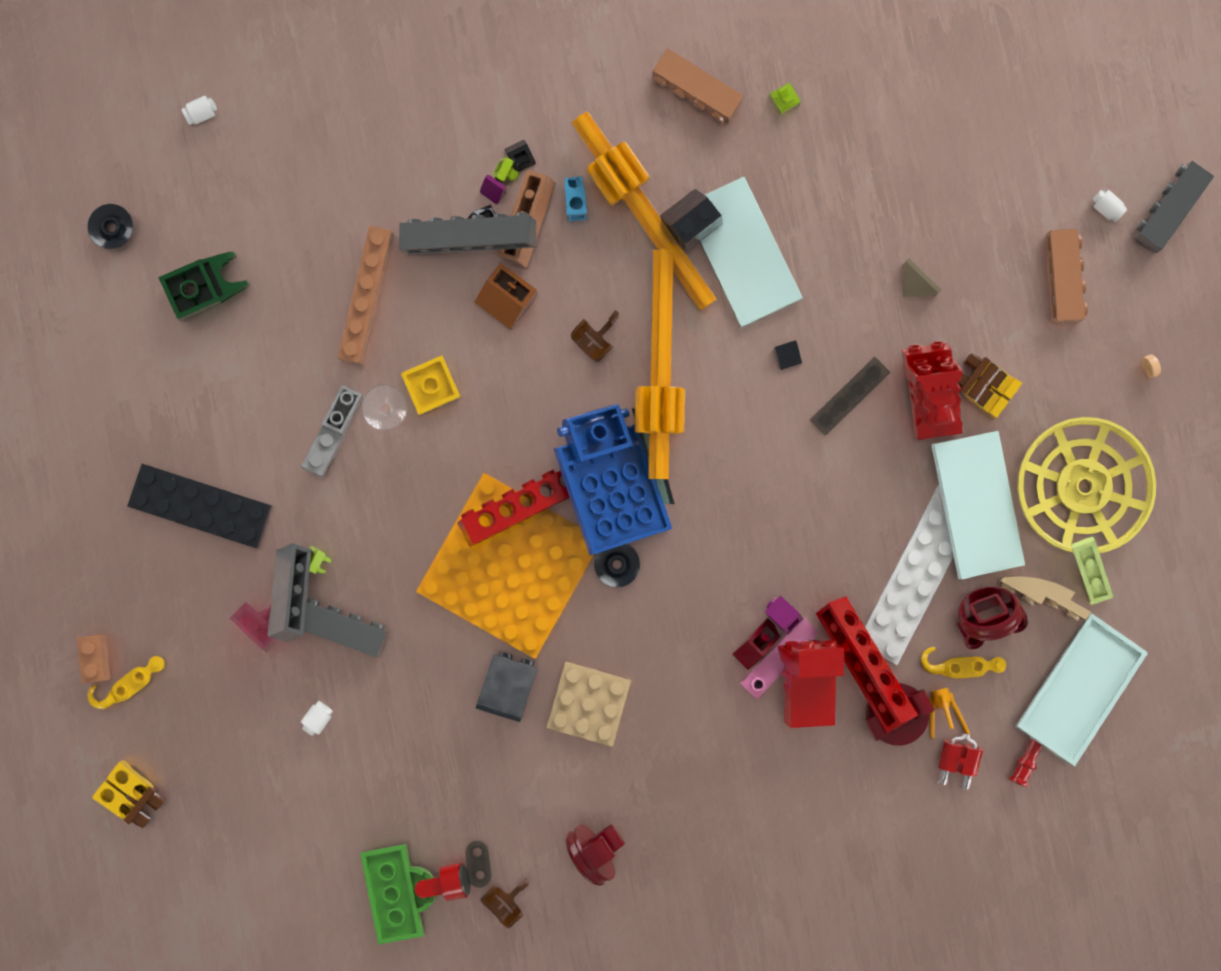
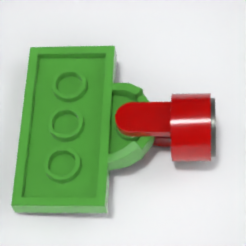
M407 844L360 853L378 945L424 936L420 912L427 910L435 902L437 895H443L446 901L467 898L470 894L468 871L462 863L441 866L439 877H434L425 868L411 866Z

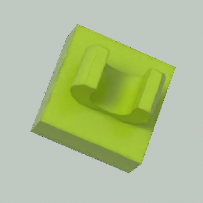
M790 82L770 93V97L780 114L801 103Z
M504 157L500 158L492 177L499 182H504L505 179L513 182V180H517L520 173L511 169L514 161Z
M311 545L309 548L311 549L309 571L314 574L317 571L324 574L326 571L320 568V564L322 561L330 563L331 559L325 556L326 553Z

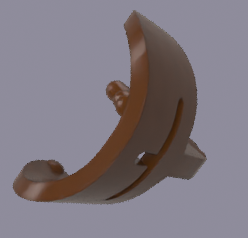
M614 310L608 322L599 331H595L584 318L571 333V339L595 362L602 360L614 347L603 339V335L619 318V312ZM584 332H587L602 347V349H600L594 343L590 347H588V344L591 342V340L585 335Z
M525 878L510 894L505 893L500 887L494 885L480 901L506 928H510L524 915L513 898L520 891L528 887L530 882ZM495 895L499 896L509 906L513 913H511L505 906H503L501 909H498V907L502 903L495 897Z

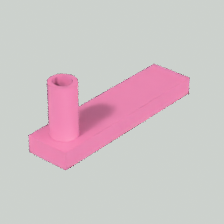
M803 617V620L789 635L786 634L740 684L755 699H758L784 670L785 665L780 659L778 645H785L787 641H797L800 644L802 641L814 640L820 633Z

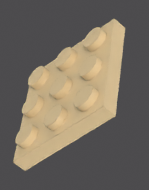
M565 661L547 728L613 747L631 680Z

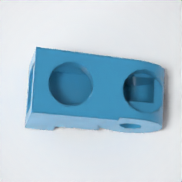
M583 176L564 178L567 221L588 220Z

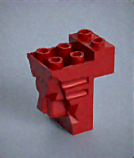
M935 341L929 346L915 344L908 346V349H902L904 376L909 381L913 434L917 440L963 434L960 409L961 398L958 395L961 391L958 382L961 380L963 372L952 358L951 347L943 341Z
M819 640L802 641L800 644L797 641H787L785 645H778L780 659L785 665L782 671V675L786 678V682L783 684V689L786 692L785 708L783 710L784 723L790 728L835 726L836 676H844V648L833 640H824L822 643Z

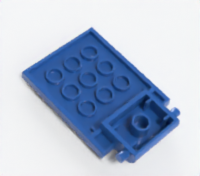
M619 404L563 419L562 427L557 428L559 437L565 436L567 445L554 448L553 450L589 556L672 529L656 479H648L649 459L641 435L635 432V424L626 426L624 418L629 417L630 413L627 408L620 409Z

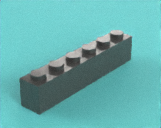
M525 212L516 213L515 216L494 214L493 217L489 218L483 215H473L472 219H464L460 216L450 217V220L429 218V221L422 222L419 219H408V222L399 224V250L407 255L536 248L537 221Z

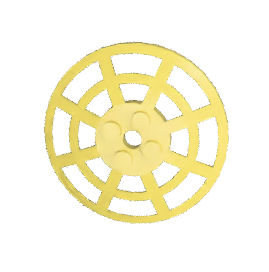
M1080 417L1055 424L1033 441L1020 465L1017 490L1024 516L1030 526L1045 541L1063 551L1073 553L1071 542L1074 533L1092 534L1102 531L1108 544L1098 546L1097 548L1099 553H1104L1119 548L1130 541L1148 521L1156 497V477L1148 453L1133 434L1122 426L1108 420ZM1077 425L1100 427L1095 440L1076 439L1067 441L1063 429ZM1109 430L1125 439L1138 456L1124 461L1123 457L1115 449L1105 444L1104 442ZM1054 433L1059 446L1047 455L1041 466L1029 462L1036 448L1048 436ZM1076 446L1092 447L1088 459L1079 460L1075 459L1071 448ZM1101 450L1109 454L1118 465L1107 470L1102 464L1097 462ZM1062 452L1067 465L1060 473L1047 469L1052 460ZM1141 464L1144 467L1147 481L1145 502L1131 498L1133 483L1130 469ZM1025 471L1038 475L1036 489L1040 503L1029 509L1024 494ZM1123 474L1124 495L1112 492V478ZM1044 478L1056 482L1057 495L1047 500L1045 499L1043 489ZM1081 480H1086L1090 484V490L1087 493H1083L1079 489ZM1108 501L1121 504L1117 512L1106 521L1100 509ZM1062 503L1069 509L1070 514L1067 523L1059 519L1050 508ZM1128 507L1141 510L1142 512L1133 527L1117 539L1110 527L1122 518ZM1044 511L1053 523L1065 530L1062 542L1053 539L1045 533L1035 522L1033 516ZM1092 513L1098 524L1093 527L1076 526L1079 514Z

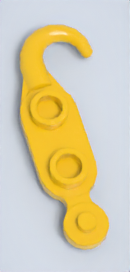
M930 647L921 655V664L925 671L930 674H941L954 679L980 677L986 674L988 670L1001 673L1006 669V661L1001 657H995L990 661H986L978 656L951 658L939 665H931L928 663L927 657L936 648Z
M154 656L149 660L146 667H136L112 686L108 696L102 701L94 699L93 692L96 689V685H92L87 693L89 704L96 709H105L112 704L130 699L150 682L153 672H160L164 669V659L160 656Z

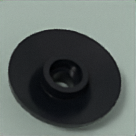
M105 204L95 209L90 215L88 233L93 242L105 249H116L123 246L130 239L133 233V220L128 211L116 204ZM115 224L116 230L110 232V225Z
M625 544L597 553L594 568L598 578L604 584L611 587H623L633 582L637 577L640 569V559L634 548ZM619 560L622 566L620 569L613 567L614 561Z

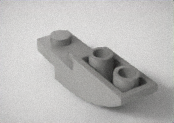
M341 385L321 424L322 427L301 466L303 470L323 478L350 427L362 398L361 393Z

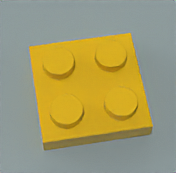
M443 355L401 373L419 416L461 398Z

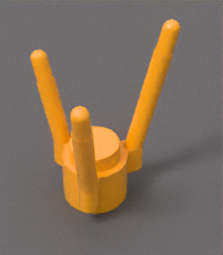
M949 688L931 691L932 697L929 699L934 709L935 705L937 709H944L949 728H954L948 708L952 706L965 734L970 735L969 729L954 700L953 692L950 693ZM935 711L930 713L931 739L935 737Z

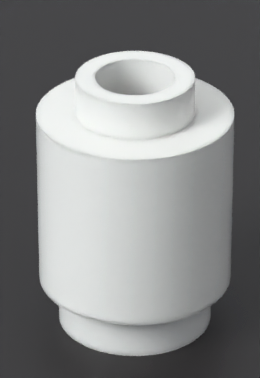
M206 95L187 103L186 107L182 108V112L189 125L194 123L197 125L216 116L214 111L218 110L212 97L208 99Z
M1109 189L1105 192L1100 190L1092 199L1095 202L1093 207L1106 219L1116 222L1127 210L1124 206L1125 203Z
M318 700L316 704L310 707L300 721L303 724L302 729L311 736L315 733L319 735L332 718L330 715L333 710Z

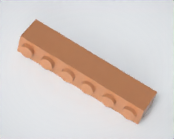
M369 225L337 357L342 362L359 366L364 364L394 239L392 230Z

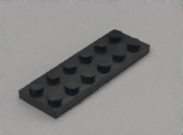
M142 463L127 507L256 549L259 548L272 509V505Z

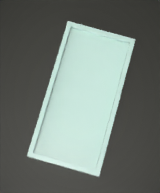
M745 177L705 194L722 215L723 225L703 239L700 244L740 327L749 325L802 300L803 297Z
M999 431L932 444L958 579L962 580L1024 566L1025 561Z
M1090 613L1015 727L1072 767L1076 766L1148 652Z

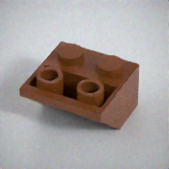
M500 262L486 280L474 303L511 330L537 296L538 292L537 289Z

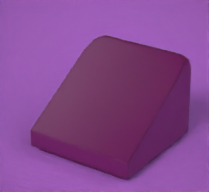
M486 175L480 188V193L495 204H498L507 192L506 186L490 175Z

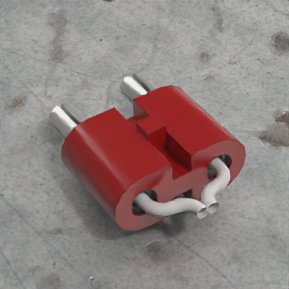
M963 733L961 737L944 740L938 768L942 769L939 779L940 784H947L949 772H960L964 775L961 787L968 790L972 777H977L984 749L978 747L976 742L970 739L969 734ZM966 737L967 741L973 745H964L956 740H963Z

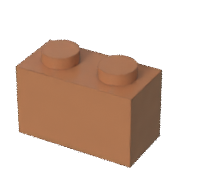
M106 634L76 638L82 684L111 680Z

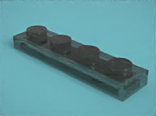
M873 357L809 421L826 436L891 372L876 357Z

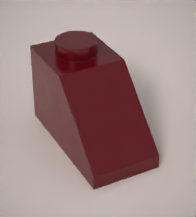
M767 618L742 642L732 655L749 670L768 653L784 633Z

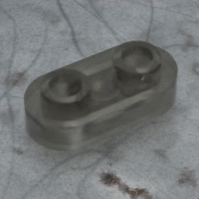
M475 840L469 843L465 851L468 879L473 886L482 888L489 884L492 877L489 849L483 841ZM475 848L481 849L482 854L480 856L474 855L473 850ZM476 872H484V878H477Z

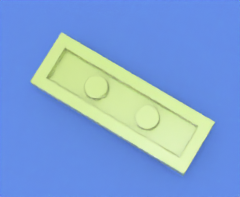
M1093 536L1071 544L1091 605L1113 598Z

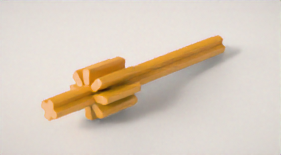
M588 111L579 115L571 124L595 157V161L587 166V172L611 206L622 200L626 202L658 250H674L673 272L701 311L714 302L716 297L642 191L641 186L649 181L650 176L625 141L612 147Z
M668 249L653 250L650 386H639L636 388L635 432L649 434L648 479H669L670 434H682L685 427V389L671 386L674 250Z

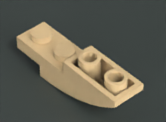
M1018 576L1003 577L997 581L1002 584L1001 588L1023 596L1021 598L1023 602L1034 606V604L1042 605L1046 599L1048 606L1056 610L1059 607L1067 611L1065 615L1075 621L1079 619L1087 620L1091 613L1071 601L1075 594L1074 591L1054 582Z

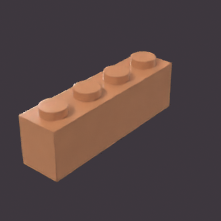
M668 48L653 69L652 77L655 78L654 81L662 87L667 85L672 88L676 96L682 99L688 98L693 102L692 105L701 111L705 109L712 113V118L720 123H723V121L729 123L743 101L744 96Z
M526 170L511 216H515L519 212H525L537 221V240L556 182L547 175ZM534 248L499 250L497 256L508 263L527 268Z
M1078 229L1050 230L1046 234L1053 324L1081 322L1088 313L1087 303L1083 300V294L1086 292L1085 280H1082L1081 271L1084 270L1083 257H1080L1079 250L1082 248V236L1078 235Z

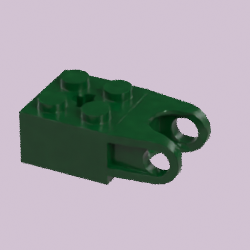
M235 251L199 259L158 277L180 322L224 303L250 286L248 280L227 282L222 277L223 268L237 257ZM188 286L196 287L194 294L191 296L189 294L185 295V292L188 291Z

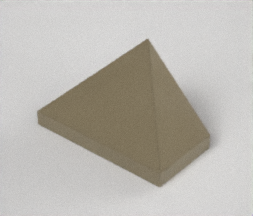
M909 258L902 265L903 297L936 296L942 290Z

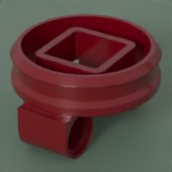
M1001 587L977 589L968 594L958 608L959 623H956L957 631L966 647L971 650L980 648L985 641L998 640L1011 633H1020L1028 626L1027 614L1022 608L1018 597L1011 591ZM996 606L999 607V615L983 621L978 616L980 612Z
M899 683L918 716L886 733L870 704L867 703L866 719H864V722L875 741L881 740L890 745L902 746L910 744L921 737L927 728L929 714L935 711L924 689L918 691L912 686Z
M613 824L597 834L585 825H578L574 831L567 833L565 842L569 856L577 870L588 882L596 886H603L606 881H610L615 877L612 859L616 856L614 852L624 846L625 842Z

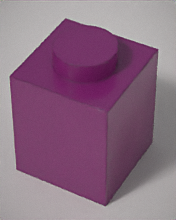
M781 595L777 599H772L766 607L765 613L787 635L803 620L801 614Z

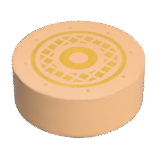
M1151 354L1142 358V367L1149 378H1154L1161 374L1160 363L1154 355Z

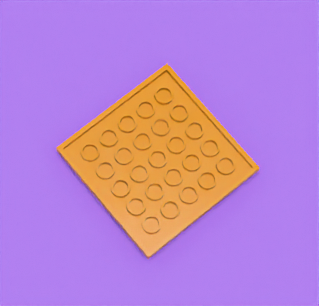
M483 473L416 592L536 659L594 555L589 556L580 526L550 509L542 511L469 547L457 524L462 519L461 514L471 509L477 512L483 509L481 506L483 503L491 499L497 502L503 499L502 494L512 490L509 486ZM524 496L520 497V503L525 507H529V499ZM505 506L500 507L501 515L509 517V509ZM479 517V522L482 526L488 527L490 525L487 517Z

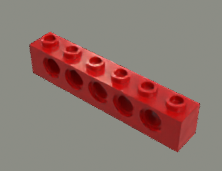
M554 469L541 475L542 480L535 482L532 479L521 485L523 489L517 492L512 489L502 494L503 499L497 502L491 499L481 505L483 509L477 512L471 509L461 514L462 519L457 524L468 546L472 547L569 499L567 488L560 483V477H563L561 470L556 473ZM540 487L548 488L550 492L549 497H545L540 493ZM521 496L529 499V507H525L520 503ZM501 506L509 509V517L501 515L499 511ZM480 516H485L489 519L490 525L488 527L480 524Z
M847 596L829 602L815 614L830 639L836 641L838 645L844 648V662L886 733L905 725L917 717V712Z

